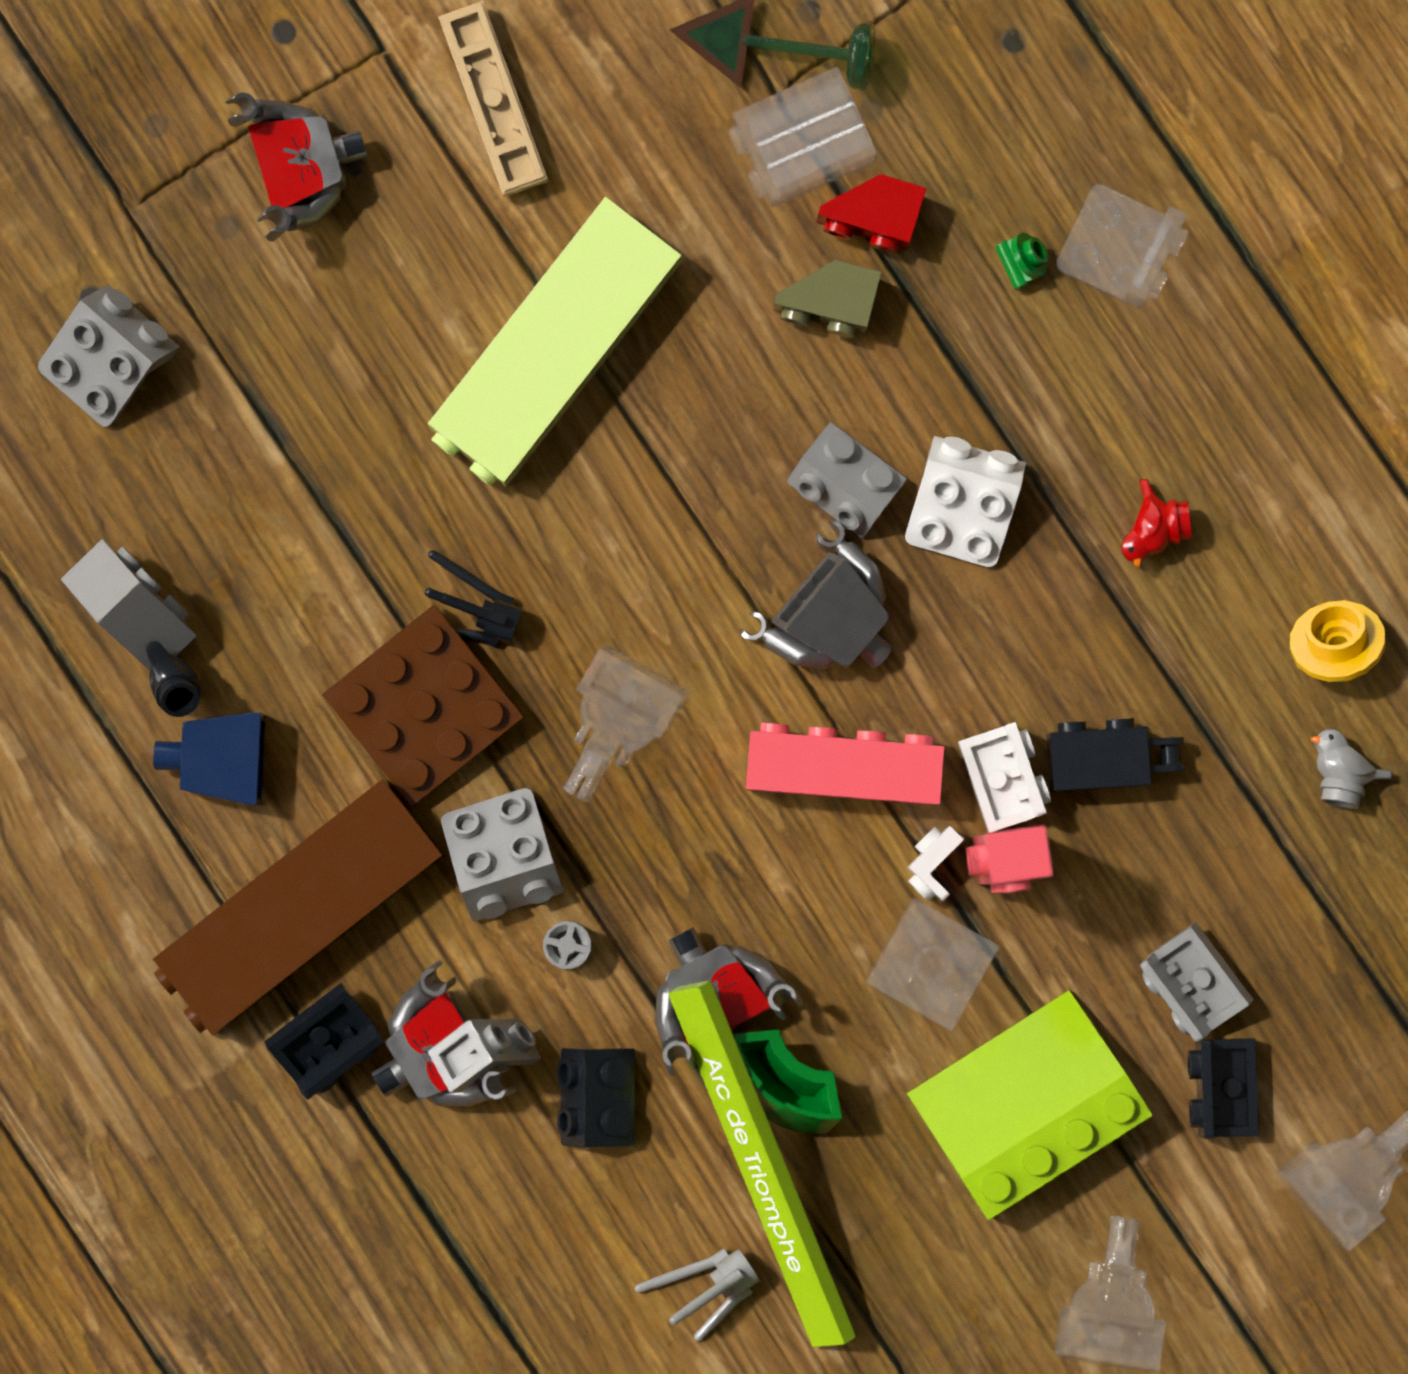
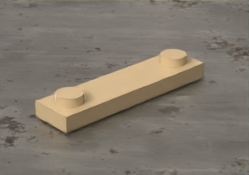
M480 1L438 16L503 198L548 182L484 2Z

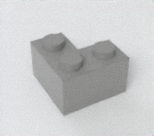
M101 539L61 580L95 621L150 671L151 664L146 653V647L150 642H160L170 655L176 657L197 636L184 622L190 614L173 596L169 595L163 600L156 594L162 587L142 568L143 566L126 548L122 546L115 552Z

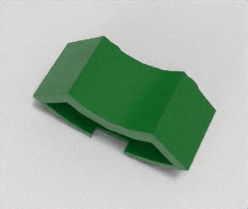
M779 1029L733 1034L768 1121L789 1130L819 1134L828 1133L842 1119L833 1071L814 1070L799 1062L785 1047Z

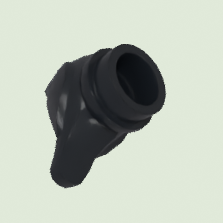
M150 642L146 647V653L151 664L149 674L150 687L158 706L165 713L173 717H183L192 713L198 706L200 697V679L198 675L184 661L170 655L160 642Z

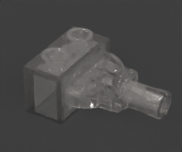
M609 645L599 648L576 689L584 696L580 708L582 726L574 741L581 745L585 742L592 729L594 732L584 746L580 759L562 788L572 795L573 792L577 791L584 776H586V780L576 798L589 803L593 792L609 764L617 755L620 746L623 749L614 764L624 768L633 752L645 748L656 737L662 738L668 733L690 692Z
M1408 1111L1375 1137V1133L1366 1127L1354 1138L1334 1140L1325 1146L1312 1142L1277 1172V1175L1337 1244L1349 1252L1386 1220L1380 1211L1385 1207L1391 1196L1393 1182L1406 1171L1402 1164L1398 1162L1402 1158L1401 1155L1408 1150Z
M1110 1216L1111 1223L1106 1259L1103 1260V1265L1100 1262H1090L1088 1280L1078 1288L1071 1305L1061 1308L1054 1357L1147 1373L1159 1371L1166 1321L1155 1320L1153 1301L1145 1289L1148 1271L1141 1269L1136 1271V1263H1134L1141 1220L1129 1218L1125 1222L1126 1217Z

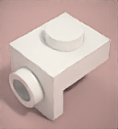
M951 826L946 827L942 832L936 827L932 828L915 846L921 854L907 867L914 874L908 882L928 902L934 895L940 901H944L950 895L930 873L964 840Z

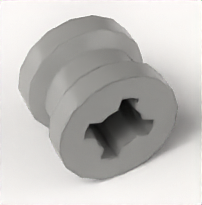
M563 921L554 924L547 931L543 939V950L546 958L552 965L560 969H573L581 966L588 959L592 951V940L589 932L583 925L574 921Z

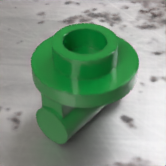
M1023 232L994 247L1014 290L1025 287L1032 280L1046 273L1048 253L1044 244L1038 238Z

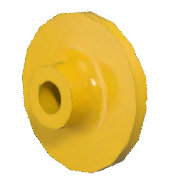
M1346 600L1325 602L1310 608L1297 619L1290 633V652L1298 668L1312 678L1327 682L1349 681L1366 674L1379 663L1386 648L1385 628L1378 615L1362 604Z

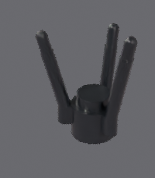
M435 550L429 551L428 557L494 602L485 599L483 607L432 588L425 590L426 597L478 617L475 627L481 628L484 631L455 628L464 640L478 641L496 647L498 640L510 644L523 608L512 605L514 597L498 592Z

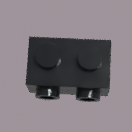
M340 983L264 1042L270 1053L296 1082L300 1093L308 1100L317 1093L321 1094L331 1089L337 1083L339 1076L353 1065L362 1064L369 1060L384 1040L374 1021L346 987Z
M1255 1038L1203 1039L1198 1043L1195 1042V1050H1188L1187 1054L1189 1079H1196L1197 1099L1189 1100L1190 1127L1198 1128V1136L1203 1139L1259 1136Z
M562 1048L561 1060L557 1067V1079L561 1086V1109L557 1116V1127L561 1135V1144L576 1147L635 1146V1048Z

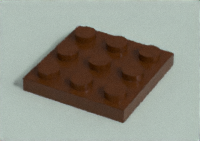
M435 604L322 694L410 807L417 805L525 718L524 714Z

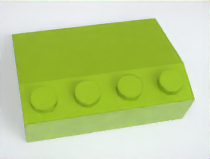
M1070 990L907 1092L908 1097L987 1220L998 1215L1153 1116Z

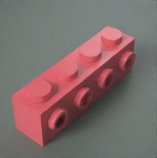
M761 723L760 732L750 731L746 790L940 805L944 746L933 745V736L905 734V742L897 743L885 742L886 733L857 731L856 739L837 738L838 729L825 727H809L808 735L789 734L790 725Z
M1045 826L972 837L973 846L965 848L969 876H977L979 885L990 884L991 893L1032 889L1031 878L1052 876Z

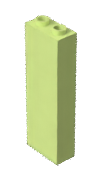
M605 197L428 422L430 429L436 433L431 441L453 458L458 451L474 462L469 470L492 487L497 480L507 487L682 263L681 254Z

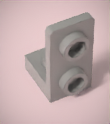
M519 1019L468 1020L427 1051L450 1093L462 1092L495 1066L532 1065L541 1059L535 1047L536 1041L532 1031Z

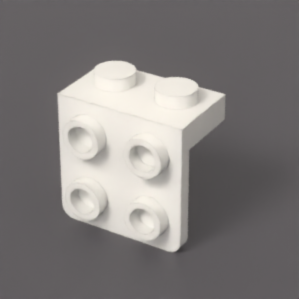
M934 436L907 526L906 541L913 546L985 567L994 566L998 561L1018 499L1026 462L1017 460L1014 455L1005 451L993 450L989 452L971 447L967 441L961 438Z

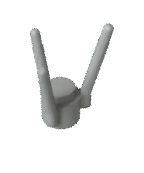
M723 1248L709 1258L641 1282L635 1286V1291L642 1293L716 1267L717 1269L709 1274L715 1285L685 1305L681 1310L672 1315L669 1320L672 1325H676L720 1294L724 1298L730 1296L694 1334V1339L701 1341L739 1302L753 1294L750 1288L760 1282L740 1249L728 1255Z

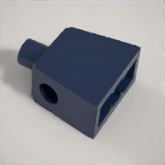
M253 712L185 721L182 726V742L155 741L153 751L154 770L180 771V790L254 806H262L266 715Z

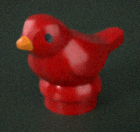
M1148 479L1139 480L1143 502L1131 531L1124 537L1121 543L1123 557L1127 561L1132 562L1137 568L1141 567V563L1146 557L1162 553L1169 543L1180 544V540L1192 539L1188 501L1176 502V499H1171L1167 503L1162 502L1153 493Z

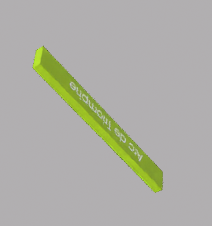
M709 980L679 986L668 992L669 998L812 1347L845 1345L856 1337L712 982Z

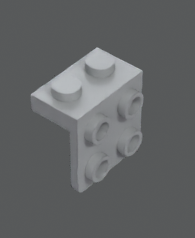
M108 284L79 301L39 361L38 369L43 376L98 424L107 427L117 420L148 373L170 361L180 346L168 337L166 330L161 325L150 321L138 311L124 293L114 290Z
M522 788L448 812L442 816L441 824L459 889L473 922L484 918H497L506 911L527 904H540L549 900L552 896L565 893L550 852L534 795L530 789Z

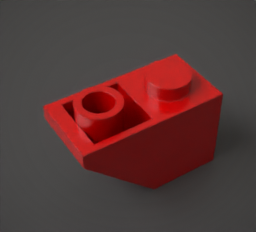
M879 174L820 205L816 223L825 225L823 231L838 238L851 239L852 234L871 239L869 245L880 251L895 254L898 248L908 250L926 188Z

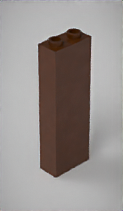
M382 779L154 957L153 960L159 967L154 972V975L170 995L178 991L189 1006L183 1010L186 1017L200 1033L207 1029L212 1036L219 1034L445 855L387 780Z

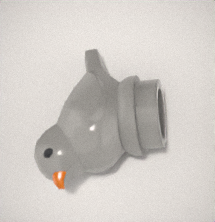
M1325 729L1310 740L1318 751L1317 769L1324 777L1320 784V789L1323 790L1321 801L1326 804L1341 808L1358 809L1361 798L1365 797L1363 786L1375 780L1392 779L1393 771L1374 768L1361 754L1349 746L1345 736L1339 730Z

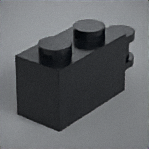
M1134 718L1105 720L1106 729L1087 730L1086 721L1057 723L1058 732L1046 735L1050 792L1151 785L1150 773L1186 771V764H1181L1180 745H1184V737L1148 739L1147 727H1135ZM1160 746L1161 765H1150L1149 747Z

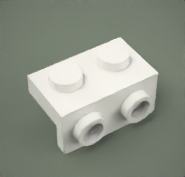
M1016 722L957 742L988 833L1047 814L1044 804L1050 803L1051 798L1043 776L1034 777L1028 759L1035 757V751L1027 729L1019 731Z

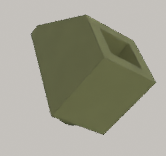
M834 260L777 293L773 311L781 312L780 319L791 324L808 326L809 321L812 320L828 324L827 331L829 333L847 338H855L856 332L866 333L881 271Z

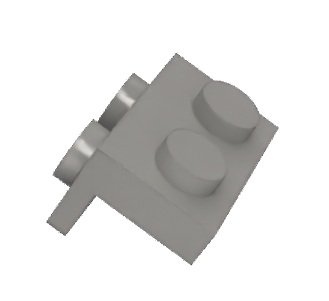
M830 422L800 459L787 482L803 498L814 502L841 523L844 528L853 531L859 537H864L907 478Z
M1196 922L1155 949L1140 964L1143 970V979L1148 988L1155 995L1163 997L1172 1010V1018L1177 1027L1184 1034H1190L1197 1043L1206 1038L1213 1029L1249 1006L1253 1001V998Z

